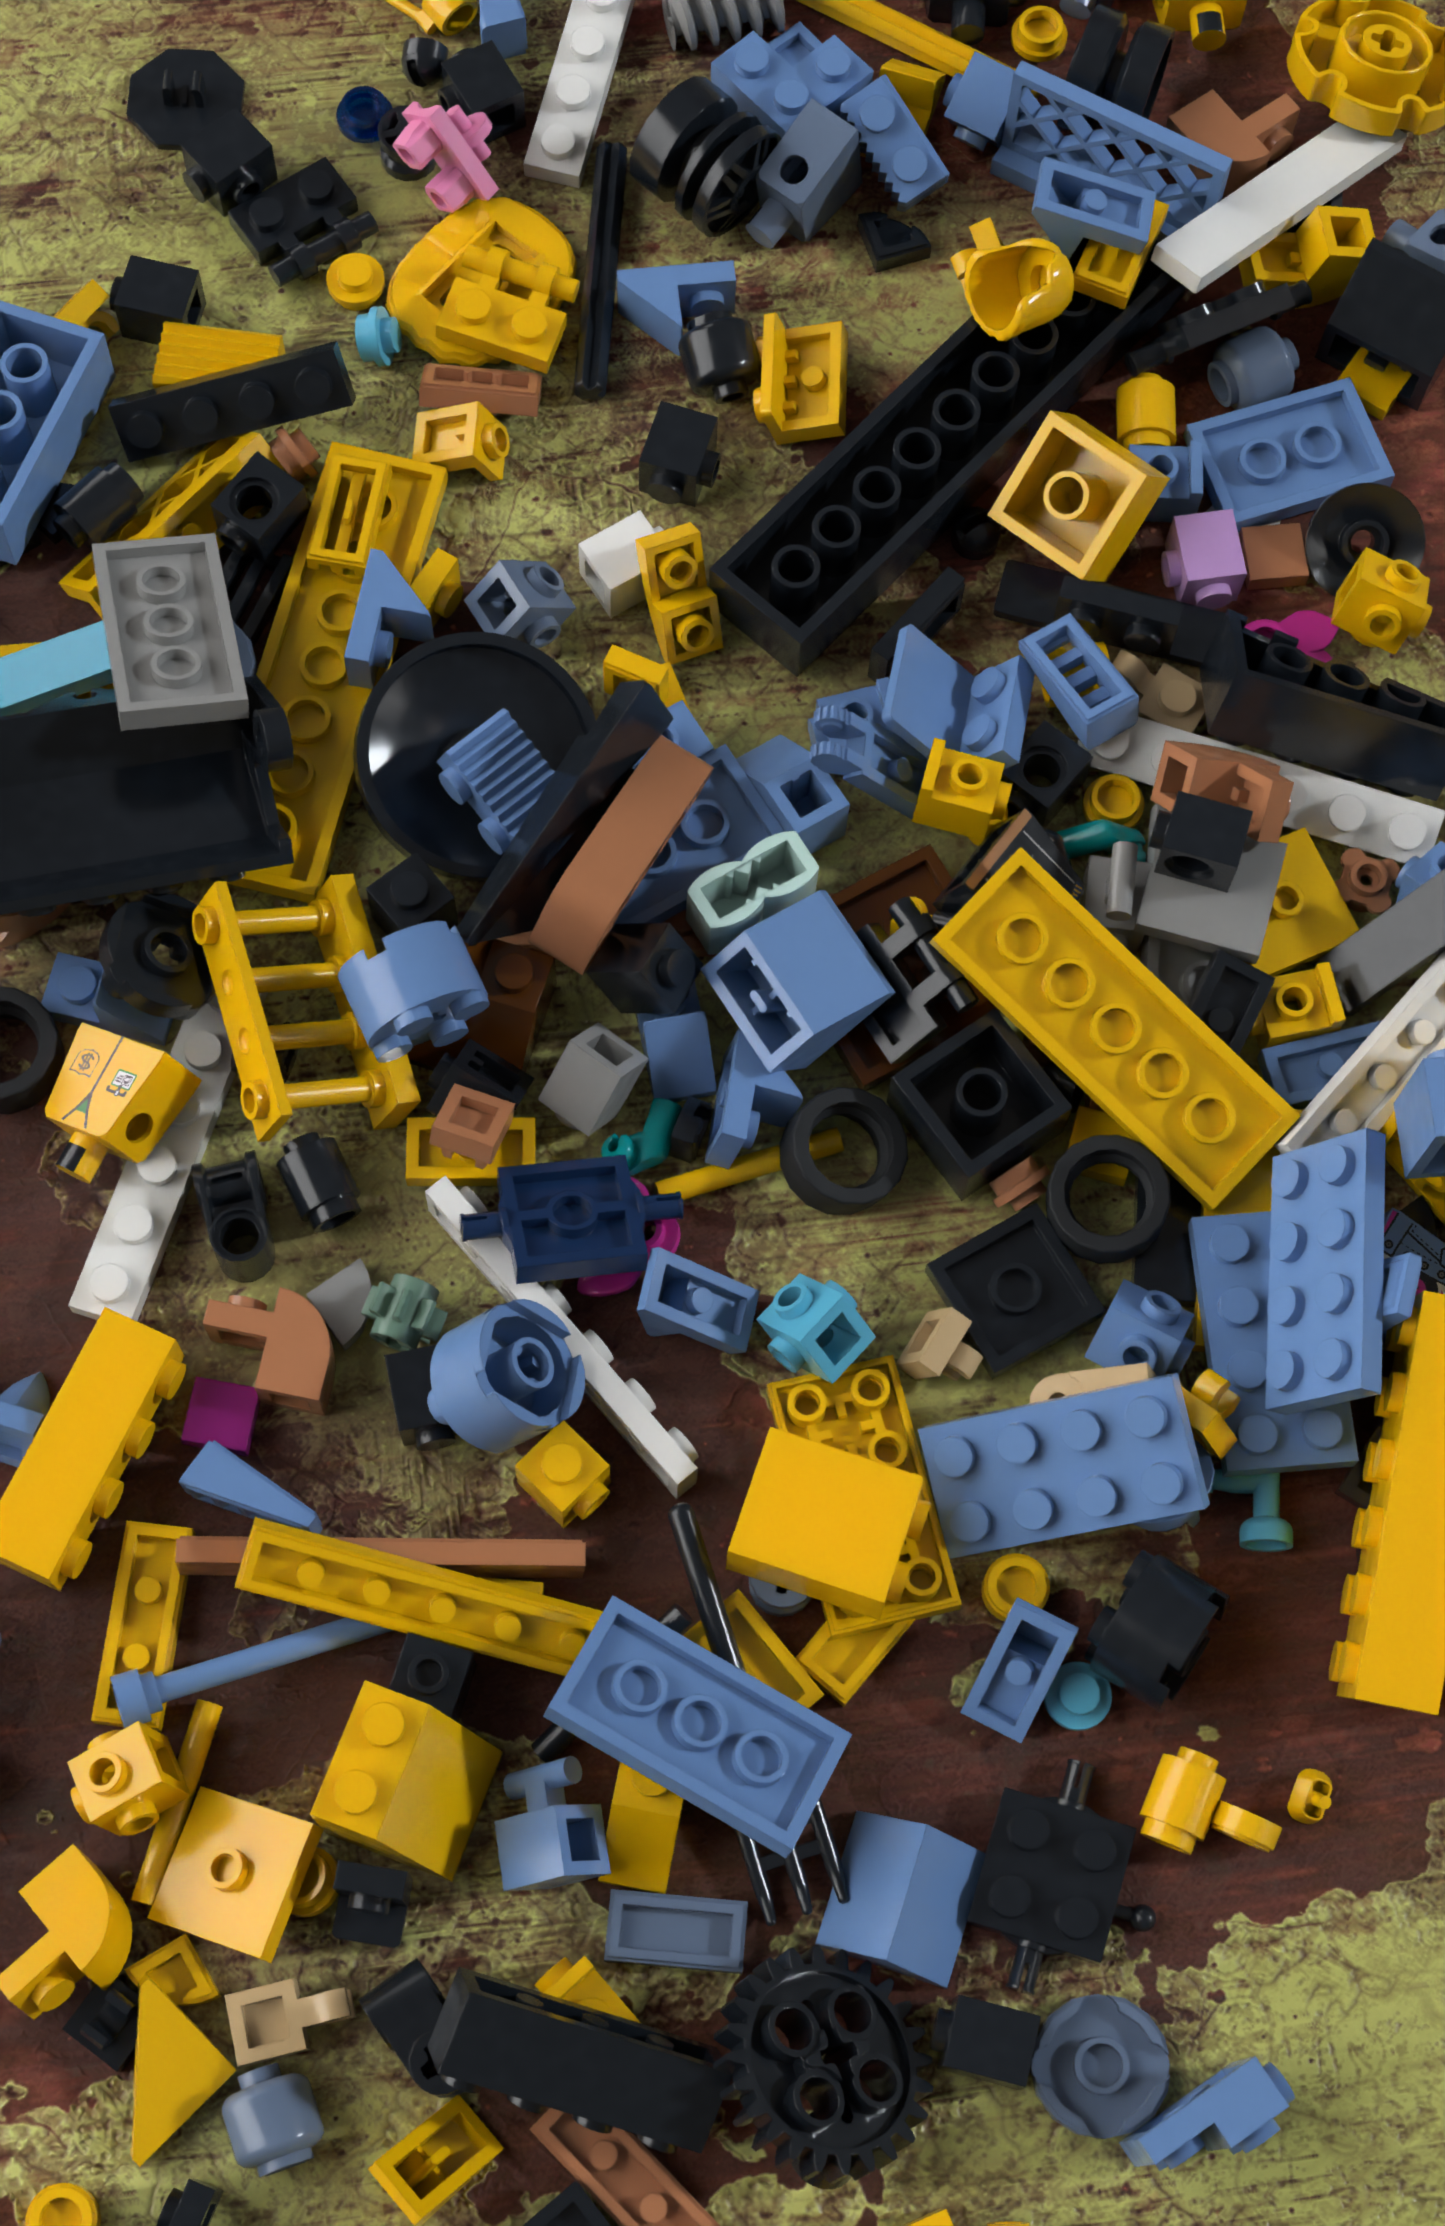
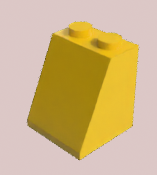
M365 1680L310 1815L328 1835L446 1881L453 1882L502 1758L503 1751L433 1706Z

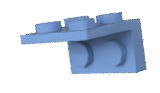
M909 624L899 630L882 712V721L927 759L929 758L935 737L946 740L944 748L1005 763L1003 769L1005 770L1018 764L1020 760L1035 673L1027 660L1018 655L995 667H988L980 674L973 676L914 625Z

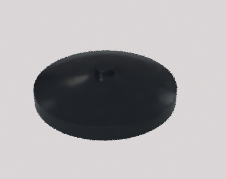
M460 632L431 639L413 648L393 663L381 676L362 708L354 737L353 760L357 787L363 804L378 830L392 846L407 858L417 852L434 873L459 880L487 881L503 854H497L492 850L481 836L478 824L482 822V819L468 801L462 805L458 804L442 786L439 774L443 772V769L437 761L447 750L502 708H505L509 711L511 718L517 722L519 728L525 732L526 737L532 741L534 747L540 751L542 758L556 772L578 735H587L596 721L586 696L568 672L550 656L521 640L488 632Z

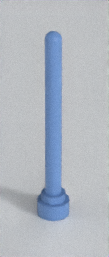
M345 1617L154 1677L152 1671L139 1674L137 1668L110 1676V1681L125 1729L137 1721L143 1724L151 1722L150 1714L162 1711V1703L394 1630Z

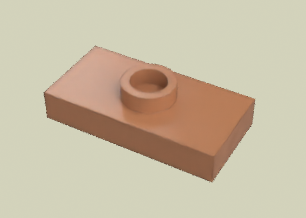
M428 363L424 366L419 386V406L443 408L479 401L494 416L499 413L537 417L541 398L542 375L532 372Z

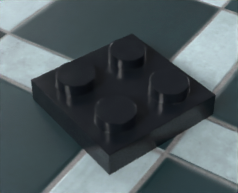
M1037 1202L929 1262L925 1268V1273L947 1308L953 1307L972 1321L965 1333V1337L972 1348L983 1356L981 1362L992 1380L1100 1319L1105 1312L1101 1302Z

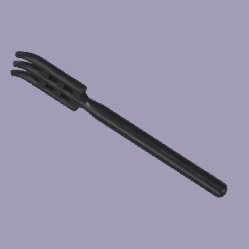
M677 1503L669 1509L668 1519L710 1650L713 1654L746 1672L694 1509L688 1503ZM821 1797L807 1824L811 1823L816 1839L795 1845L787 1858L782 1857L776 1852L760 1856L756 1841L734 1829L754 1893L767 1926L772 1927L776 1925V1915L771 1887L765 1871L785 1865L802 1913L804 1915L812 1913L807 1877L801 1859L821 1853L825 1869L839 1903L844 1904L848 1901L842 1862Z

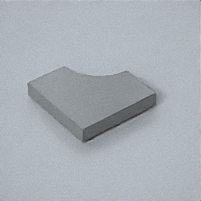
M1246 836L1238 869L1227 893L1155 873V867H1150L1133 932L1211 953L1220 949L1241 961L1256 964L1260 956L1288 844L1282 842H1258Z

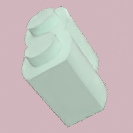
M786 831L771 835L754 845L742 861L717 865L701 874L692 883L687 891L686 921L706 952L710 955L718 954L744 930L814 894L819 865L796 831Z

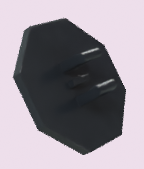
M168 48L131 75L126 112L127 119L157 149L182 151L181 145L235 107L241 113L243 112L245 82L214 51Z

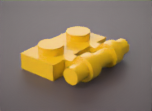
M468 244L463 255L462 267L480 272L482 275L478 283L455 277L436 323V337L547 374L567 321V313L550 308V302L552 297L574 303L579 291L580 280L560 274V267L542 262L538 267L511 258L509 250L494 245L487 250ZM503 280L532 289L529 299L526 300L499 291Z

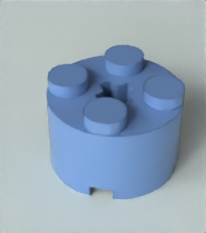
M446 921L425 922L396 931L382 938L386 948L385 951L368 960L364 949H362L340 968L338 980L368 1047L373 1051L379 1063L396 1060L411 1051L413 1046L429 1040L432 1041L434 1047H442L461 1039L469 1032L465 1021L481 1013L490 1005L488 993L457 927L454 925L450 930Z
M527 1299L512 1300L509 1303L497 1305L448 1331L437 1343L430 1365L432 1389L427 1397L429 1411L435 1420L441 1424L449 1425L457 1435L469 1444L493 1453H503L554 1428L577 1411L585 1390V1369L581 1355L572 1358L570 1350L563 1339L571 1335L563 1321L545 1306Z

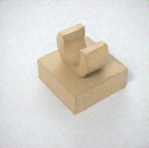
M953 1307L928 1311L897 1360L896 1366L915 1380L937 1377L941 1373L953 1381H958L961 1375L966 1379H971L983 1359V1356L978 1351L961 1342L972 1321Z

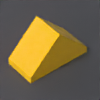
M456 2095L377 2159L368 2170L413 2225L422 2226L489 2164L504 2147L460 2095Z

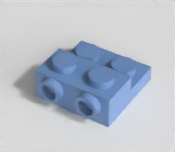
M1256 2056L1229 2063L1121 2140L1119 2144L1134 2167L1156 2165L1159 2171L1166 2167H1169L1170 2170L1177 2167L1203 2147L1207 2151L1229 2149L1233 2155L1241 2150L1248 2153L1281 2129L1274 2120V2117L1290 2107L1289 2103L1295 2099V2095L1284 2076L1271 2062L1262 2066Z

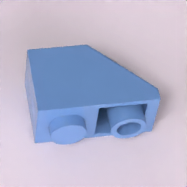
M780 734L736 758V760L785 832L796 831L812 854L845 835L850 803L830 774L818 769V766H813V763H810V751Z

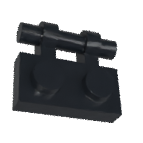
M326 157L228 211L230 225L261 266L279 255L283 257L281 260L268 266L273 280L279 287L297 277L301 281L310 278L318 273L317 266L340 253H343V255L354 253L362 248V241L379 232L377 222L369 211L360 214L352 220L347 218L358 211L357 197ZM324 230L327 233L307 245L303 243Z
M909 896L899 899L888 909L899 926V929L889 938L879 923H867L855 933L896 992L862 1020L890 1064L903 1063L948 1026L935 1007V1004L944 996L948 998L958 1014L970 1010L980 1000L964 975L929 943L939 932V928L929 913H920ZM913 950L916 951L931 973L922 983L918 982L903 960Z

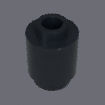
M111 461L103 469L96 466L53 504V508L58 515L53 520V525L59 534L75 549L80 548L84 544L92 550V544L104 543L137 513L136 505L144 499L143 492L134 479L117 463Z
M311 1132L291 1140L283 1147L285 1156L277 1162L276 1167L301 1220L304 1222L309 1221L314 1232L320 1233L334 1229L352 1220L361 1212L357 1201L361 1193L335 1138L325 1137L320 1139L317 1132Z

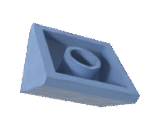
M856 1811L841 1858L848 1901L844 1904L839 1903L832 1887L815 1945H820L835 1952L843 1949L847 1952V1956L862 1961L868 1960L876 1966L947 1989L986 1853L928 1824Z

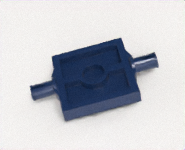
M626 1155L498 1167L497 1187L500 1197L498 1211L473 1214L462 1213L459 1215L462 1242L501 1237L503 1244L511 1254L516 1284L646 1271L648 1250L644 1237L645 1222L683 1219L684 1208L680 1191L643 1196L639 1188L631 1180Z

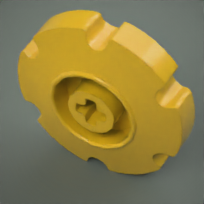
M1318 0L1310 5L1300 16L1287 55L1288 71L1300 93L1308 101H1316L1326 105L1330 109L1329 117L1339 123L1359 131L1391 137L1395 129L1408 130L1414 135L1426 134L1445 125V27L1432 24L1426 19L1428 13L1425 10L1403 0Z

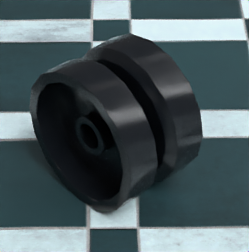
M1098 4L1093 10L1082 39H1080L1076 47L1065 81L1149 120L1168 64L1176 28L1147 20L1137 28L1126 53L1123 50L1129 30L1127 13ZM1083 114L1084 119L1095 130L1098 120ZM1063 119L1057 120V127L1060 131L1073 134ZM1135 139L1136 143L1139 145L1140 140ZM1114 143L1106 145L1119 150Z

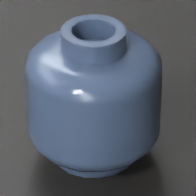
M1266 326L1254 327L1222 341L1216 347L1212 363L1207 368L1208 382L1215 398L1224 407L1231 406L1233 409L1239 410L1289 395L1294 387V371L1299 368V356L1289 338H1281L1277 332Z
M278 2063L269 2064L238 2076L241 2090L230 2095L222 2106L223 2120L237 2164L249 2169L256 2167L259 2178L313 2159L311 2147L315 2146L322 2139L324 2127L309 2079L300 2073L282 2075Z

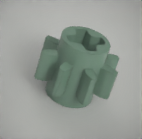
M402 1273L394 1274L390 1285L384 1282H380L379 1286L372 1285L361 1311L362 1315L374 1319L369 1333L370 1337L400 1352L417 1349L419 1342L429 1345L430 1340L437 1342L448 1316V1312L435 1307L440 1293L439 1290L419 1278Z

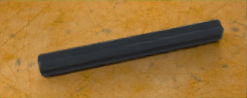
M607 141L602 142L596 151L574 379V393L582 400L592 399L598 401L606 395L628 160L627 148L620 142L613 144Z

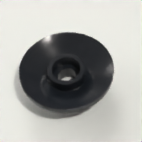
M1357 483L1334 492L1316 509L1306 531L1305 557L1314 579L1329 594L1336 597L1337 590L1363 552H1356L1351 547L1352 536L1360 530H1367L1371 536L1368 548L1392 560L1400 559L1407 561L1419 569L1426 544L1424 524L1416 507L1401 492L1379 483Z

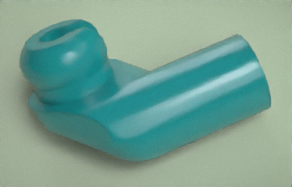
M1099 819L1056 831L1062 836L1070 859L1097 851L1112 853L1114 843L1128 841L1138 846L1137 861L1146 862L1147 860L1146 853L1142 847L1146 844V841L1142 834L1136 829L1106 819Z
M654 1098L643 1131L629 1136L624 1134L620 1138L618 1135L612 1134L604 1141L601 1147L602 1157L626 1155L630 1176L662 1163L668 1157L671 1134L682 1107L668 1099Z

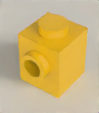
M565 1421L555 1426L515 1465L518 1484L563 1528L577 1515L582 1520L587 1518L603 1503L610 1493V1490L607 1488L611 1483L610 1465Z

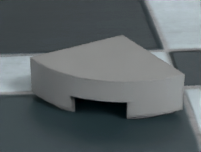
M361 1258L306 1294L308 1301L321 1314L326 1326L344 1351L358 1340L364 1331L368 1317L361 1314V1311L372 1285L368 1271Z

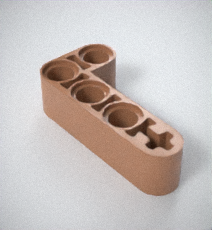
M661 735L650 747L560 878L528 942L583 975L608 937L619 914L697 799L714 767Z

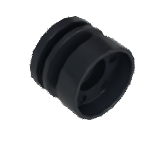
M693 76L678 84L669 92L647 118L636 138L630 156V174L638 183L661 201L675 202L677 212L687 221L692 220L697 229L707 237H720L736 227L759 202L756 175L782 138L768 125H762L751 112H738V106L733 98L706 77Z

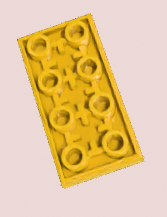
M888 1355L851 1364L833 1384L812 1373L768 1383L766 1392L776 1429L925 1477L919 1499L931 1502L920 1540L917 1541L906 1537L899 1561L911 1564L899 1604L886 1600L881 1618L878 1620L821 1601L825 1620L831 1634V1641L890 1627L894 1623L901 1621L919 1620L960 1610L962 1605L894 1356Z

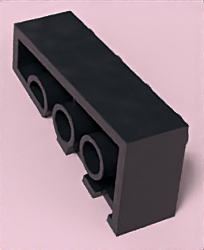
M1227 609L1199 668L1209 734L1215 735L1218 739L1229 745L1243 746L1246 744L1272 752L1275 756L1286 762L1300 763L1303 761L1329 769L1332 773L1343 779L1357 780L1360 778L1380 784L1400 796L1413 797L1417 795L1433 801L1438 800L1445 787V702L1388 677L1382 680L1380 686L1370 682L1368 676L1362 670L1355 667V663L1337 655H1333L1332 659L1326 663L1297 649L1298 638L1276 629L1272 639H1269L1244 628L1248 619L1247 616Z

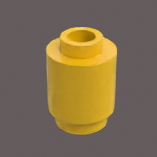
M1143 372L1138 376H1131L1128 381L1122 383L1117 388L1116 426L1118 444L1127 450L1129 444L1174 446L1176 444L1175 388L1172 383L1162 379L1158 374Z
M1180 1746L1177 1756L1163 1753L1139 1814L1145 1818L1140 1834L1163 1846L1191 1855L1196 1841L1204 1842L1227 1781L1224 1777L1215 1773L1219 1762L1208 1755L1184 1746Z

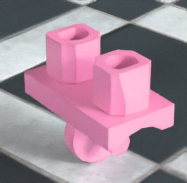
M414 101L402 112V115L409 124L404 128L392 146L403 162L412 169L422 170L432 159L441 168V171L425 186V192L436 208L453 213L471 198L488 201L499 190L481 163L491 155V150L484 140L492 130V122L485 113L477 112L466 116L459 105L451 107L447 112H445L441 105H434L423 109L419 102Z

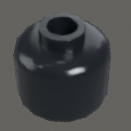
M729 310L709 312L691 320L687 324L688 332L682 336L678 343V349L692 391L701 396H714L717 404L734 402L749 394L748 385L758 378L762 368L760 356L748 321L739 317H732Z

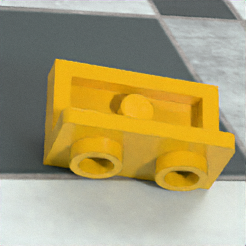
M776 312L764 314L763 336L757 337L755 342L762 363L761 387L755 388L753 392V406L757 421L760 424L765 423L777 445L845 436L848 331L843 322L835 321L785 329Z

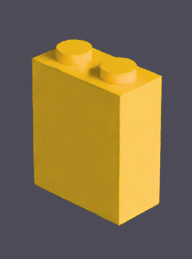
M770 1427L727 1551L726 1569L880 1620L886 1600L898 1604L900 1602L911 1564L899 1561L906 1537L917 1541L920 1540L931 1502L919 1499L925 1477Z

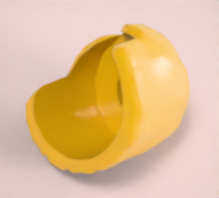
M1027 238L1010 245L975 251L969 257L965 269L964 293L966 301L970 306V311L982 330L990 337H995L998 341H1008L1023 332L1050 322L1066 309L1073 296V270L1068 258L1056 244L1043 238Z

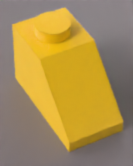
M622 1762L619 1765L606 1832L611 1874L600 1876L598 1882L650 1893L666 1894L684 1799Z

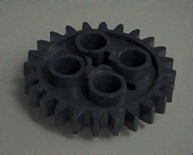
M814 1945L802 1955H799L793 1947L777 1957L775 1961L769 1957L752 1970L753 1975L749 1974L735 1985L734 1990L737 1996L722 2006L720 2010L730 2023L714 2033L713 2038L720 2045L730 2049V2052L714 2062L713 2068L722 2073L732 2074L734 2083L726 2087L719 2094L723 2100L740 2099L743 2109L732 2122L735 2127L745 2126L753 2122L758 2128L751 2146L754 2151L772 2142L777 2146L775 2155V2167L777 2169H782L798 2158L801 2180L807 2181L823 2170L828 2184H835L849 2174L857 2181L875 2171V2167L878 2170L898 2158L896 2152H899L915 2141L916 2138L911 2128L926 2120L928 2116L927 2112L917 2101L932 2093L934 2087L926 2080L917 2077V2072L933 2063V2059L927 2054L914 2052L912 2043L920 2039L926 2032L922 2027H906L903 2018L913 2006L910 2001L893 2005L888 1999L894 1981L889 1978L875 1986L869 1982L871 1962L866 1960L850 1971L845 1950L840 1949L825 1960L820 1945ZM834 2010L843 2017L847 2030L837 2021ZM775 2027H778L788 2039L789 2048L780 2042ZM859 2078L868 2085L872 2099L864 2093ZM800 2095L809 2101L813 2108L814 2118L804 2110Z

